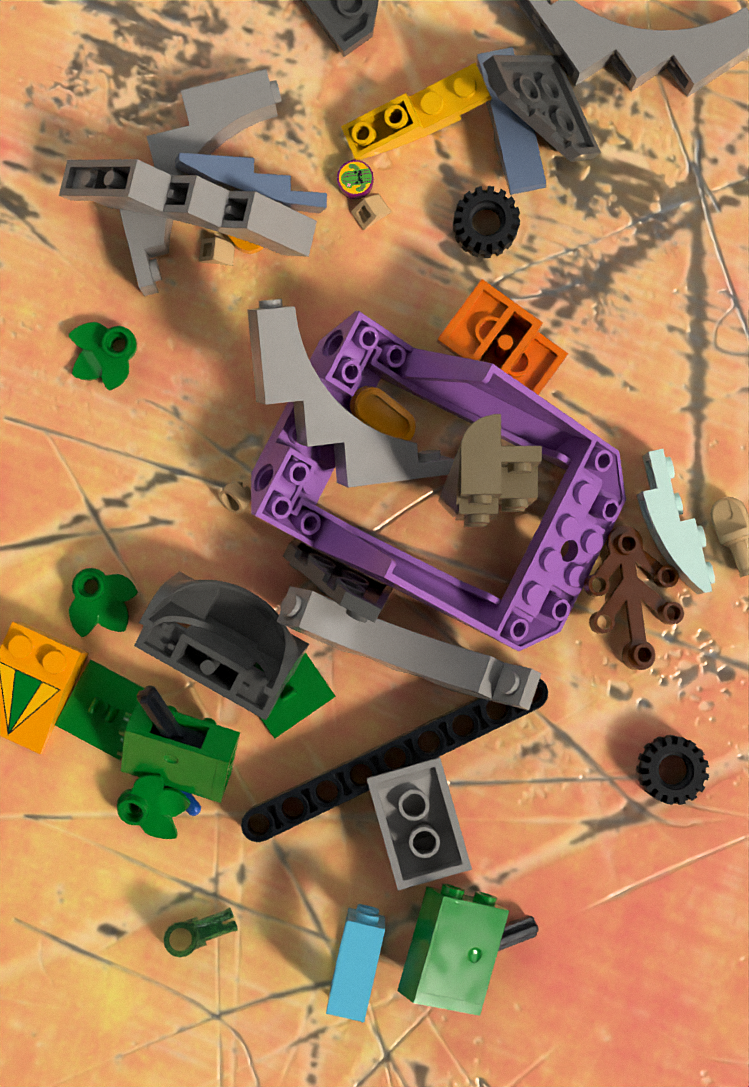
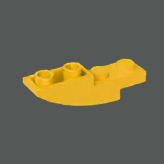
M475 62L411 96L404 93L342 125L341 128L355 160H361L390 151L441 130L461 120L462 114L491 100L492 97Z

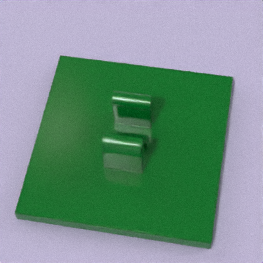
M306 652L294 675L285 685L269 717L266 720L261 718L274 739L336 697ZM257 663L256 668L263 671L261 666Z
M90 659L55 726L121 760L122 756L117 755L118 746L123 736L119 734L120 726L126 712L133 713L138 701L137 693L145 688Z

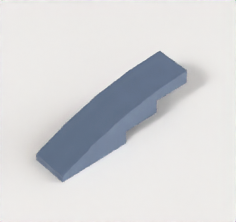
M513 47L477 54V65L492 97L491 100L486 102L493 125L494 141L510 195L546 188V179L535 130L497 97L488 83V75L482 64L493 55H515Z
M179 153L175 159V168L188 175H197L229 191H256L295 211L319 214L327 208V193L291 191L290 175L254 173V158Z

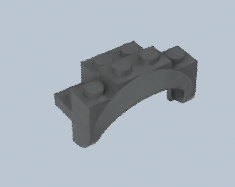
M179 571L159 588L139 622L144 626L134 646L266 720L271 714L285 685L294 675L309 643L294 636L286 626L278 623V613L266 601L251 591L223 581L194 580ZM178 623H185L191 626L185 628ZM257 663L261 666L263 671L256 668Z

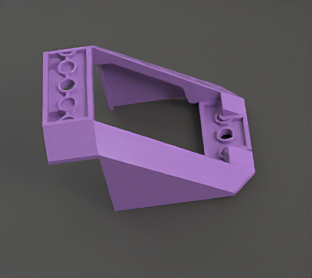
M355 311L319 341L310 358L311 365L321 382L349 413H351V397L354 396L356 390L363 386L376 387L380 379H383L471 424L485 416L501 414V439L515 446H542V459L566 470L502 600L486 591L460 581L317 507L316 504L336 467L334 444L307 447L297 443L293 402L287 403L251 473V514L313 548L514 650L521 651L561 632L584 586V581L589 576L626 502L619 451L493 363L413 348L360 311ZM568 541V552L562 557L560 554L561 548Z

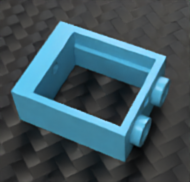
M358 904L356 909L348 908L328 996L326 1014L360 1022L365 1021L385 933V916L379 915V909Z

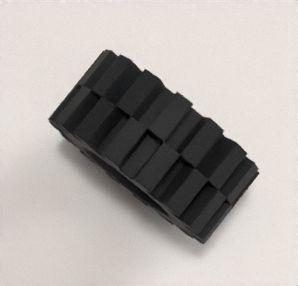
M482 186L475 188L474 193L471 194L468 191L464 194V199L459 200L454 213L453 231H455L457 243H462V249L465 252L469 249L473 252L472 256L478 257L479 254H484V258H491L492 254L496 253L499 256L503 254L505 248L507 250L510 248L520 226V211L518 207L515 208L513 197L511 196L508 199L505 196L506 191L500 189L499 193L495 192L494 186H488L487 190H482ZM491 210L498 215L500 228L494 234L482 235L474 229L472 218L478 211Z
M666 735V737L655 738L654 742L651 744L647 743L643 747L645 751L643 754L640 753L638 757L640 763L639 766H636V770L640 775V778H638L640 785L645 788V791L650 796L666 804L682 805L686 804L685 801L687 800L693 801L697 798L696 794L699 791L703 792L705 789L703 783L709 778V774L706 773V768L709 767L707 760H704L703 755L705 754L702 749L695 746L696 744L691 740L683 737ZM670 755L679 756L686 765V775L677 784H667L659 775L661 761Z

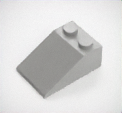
M440 757L367 778L398 891L472 870Z

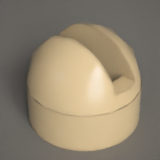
M232 481L219 492L221 503L235 514H240L251 501V490L248 486L243 488V482Z

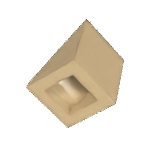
M377 194L364 198L351 213L361 228L365 230L390 214L391 211L381 196Z
M217 237L202 239L199 262L233 266L235 246L232 242Z

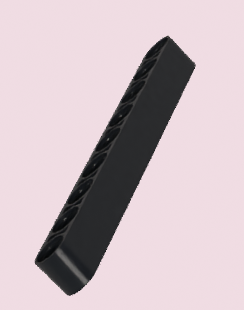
M539 679L537 685L539 696L537 700L531 703L529 710L506 705V711L501 718L491 719L486 712V705L490 700L476 698L256 804L242 818V833L252 842H263L369 791L368 782L359 784L351 778L350 771L357 764L367 765L372 771V776L435 759L543 706L548 699L547 685L542 679ZM462 714L468 715L473 723L471 731L466 735H457L452 729L454 718ZM433 731L439 737L437 748L429 752L422 750L418 745V738L423 732ZM393 747L402 749L406 754L405 762L396 768L388 766L384 761L386 751ZM328 780L335 783L338 789L337 796L331 800L322 799L317 793V785L320 782ZM289 797L300 799L304 806L303 813L298 816L288 815L283 808L284 800ZM253 814H263L268 818L270 825L266 832H256L251 828L250 817Z

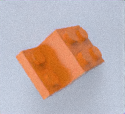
M483 279L480 280L437 339V343L455 356L493 363L537 395L540 394L569 354L539 333L543 324L542 321Z

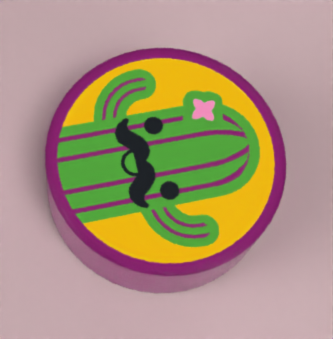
M351 160L344 163L337 174L339 190L350 199H361L367 196L372 190L374 183L373 172L369 165L360 160Z

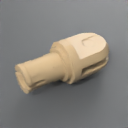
M733 497L721 498L715 502L711 509V521L720 545L730 547L741 578L749 575V514L745 505L739 499Z

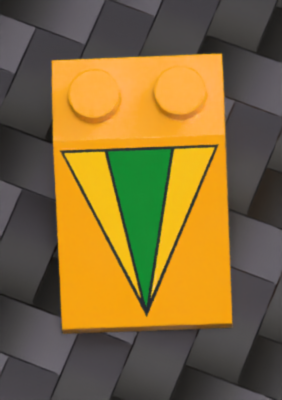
M12 621L0 646V736L31 751L42 754L89 653L24 622Z

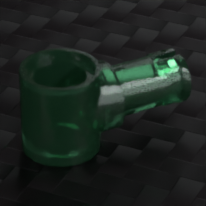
M229 907L224 911L199 920L198 917H194L186 921L173 922L164 931L163 944L166 950L175 957H186L194 950L207 946L206 941L238 931L236 921L234 920L222 924L223 921L234 918L231 908ZM177 928L187 929L191 934L190 944L182 950L174 949L169 942L170 934Z

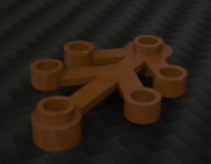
M620 526L613 529L608 535L606 545L609 554L596 572L588 576L584 581V589L588 595L592 597L605 595L610 587L608 579L620 565L622 580L602 608L591 615L589 626L597 634L612 631L615 626L614 617L625 603L630 642L623 648L622 659L624 664L632 670H645L654 663L655 650L646 640L641 601L655 611L660 621L667 625L681 622L684 617V610L679 603L667 602L637 576L636 564L651 574L654 583L660 588L676 585L679 574L673 566H663L643 550V539L635 528ZM624 537L629 539L631 544L628 551L622 546ZM664 570L670 575L668 583L662 580V572ZM595 578L601 582L599 592H596L592 587V582ZM669 607H672L675 611L673 620L667 616V609ZM599 616H603L606 619V627L604 629H601L597 624ZM640 648H643L646 652V659L643 662L639 660L637 655Z

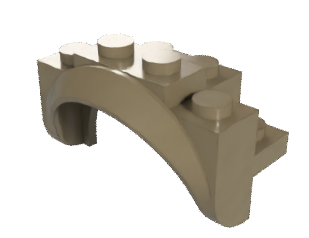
M492 414L478 419L468 427L463 435L438 502L452 517H455V520H464V527H486L489 520H494L499 514V505H502V512L525 511V508H528V505H531L538 498V466L542 462V446H501V414Z

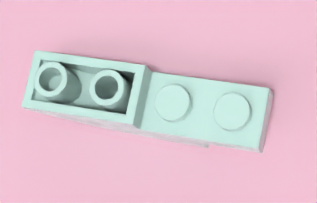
M664 449L650 451L642 456L650 490L637 494L639 506L649 533L667 563L678 571L679 577L696 594L712 592L711 584L715 583V575L711 563L705 562L702 548L706 547V537L703 527L701 525L697 526L695 518L680 521L679 515L683 514V504L679 493L673 492L671 479L675 477L672 460L670 457H665Z

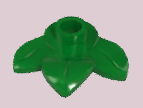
M90 322L76 327L69 333L70 339L83 350L73 367L72 375L75 378L87 381L102 378L105 387L109 391L125 382L129 375V360L137 351V339L129 329L122 326L108 329L100 323ZM124 340L125 348L122 351H115L113 349L115 341Z
M86 568L78 572L72 582V591L75 599L69 608V618L75 631L81 637H85L99 624L111 631L124 632L129 619L128 609L124 602L131 600L138 594L133 582L124 575H105L101 570L95 568ZM89 580H95L98 584V589L93 594L88 593L85 588Z
M146 774L136 779L133 788L125 790L117 801L118 815L122 821L129 825H140L146 834L162 839L177 838L178 832L172 817L183 813L190 806V800L180 790L164 788V780L161 775Z

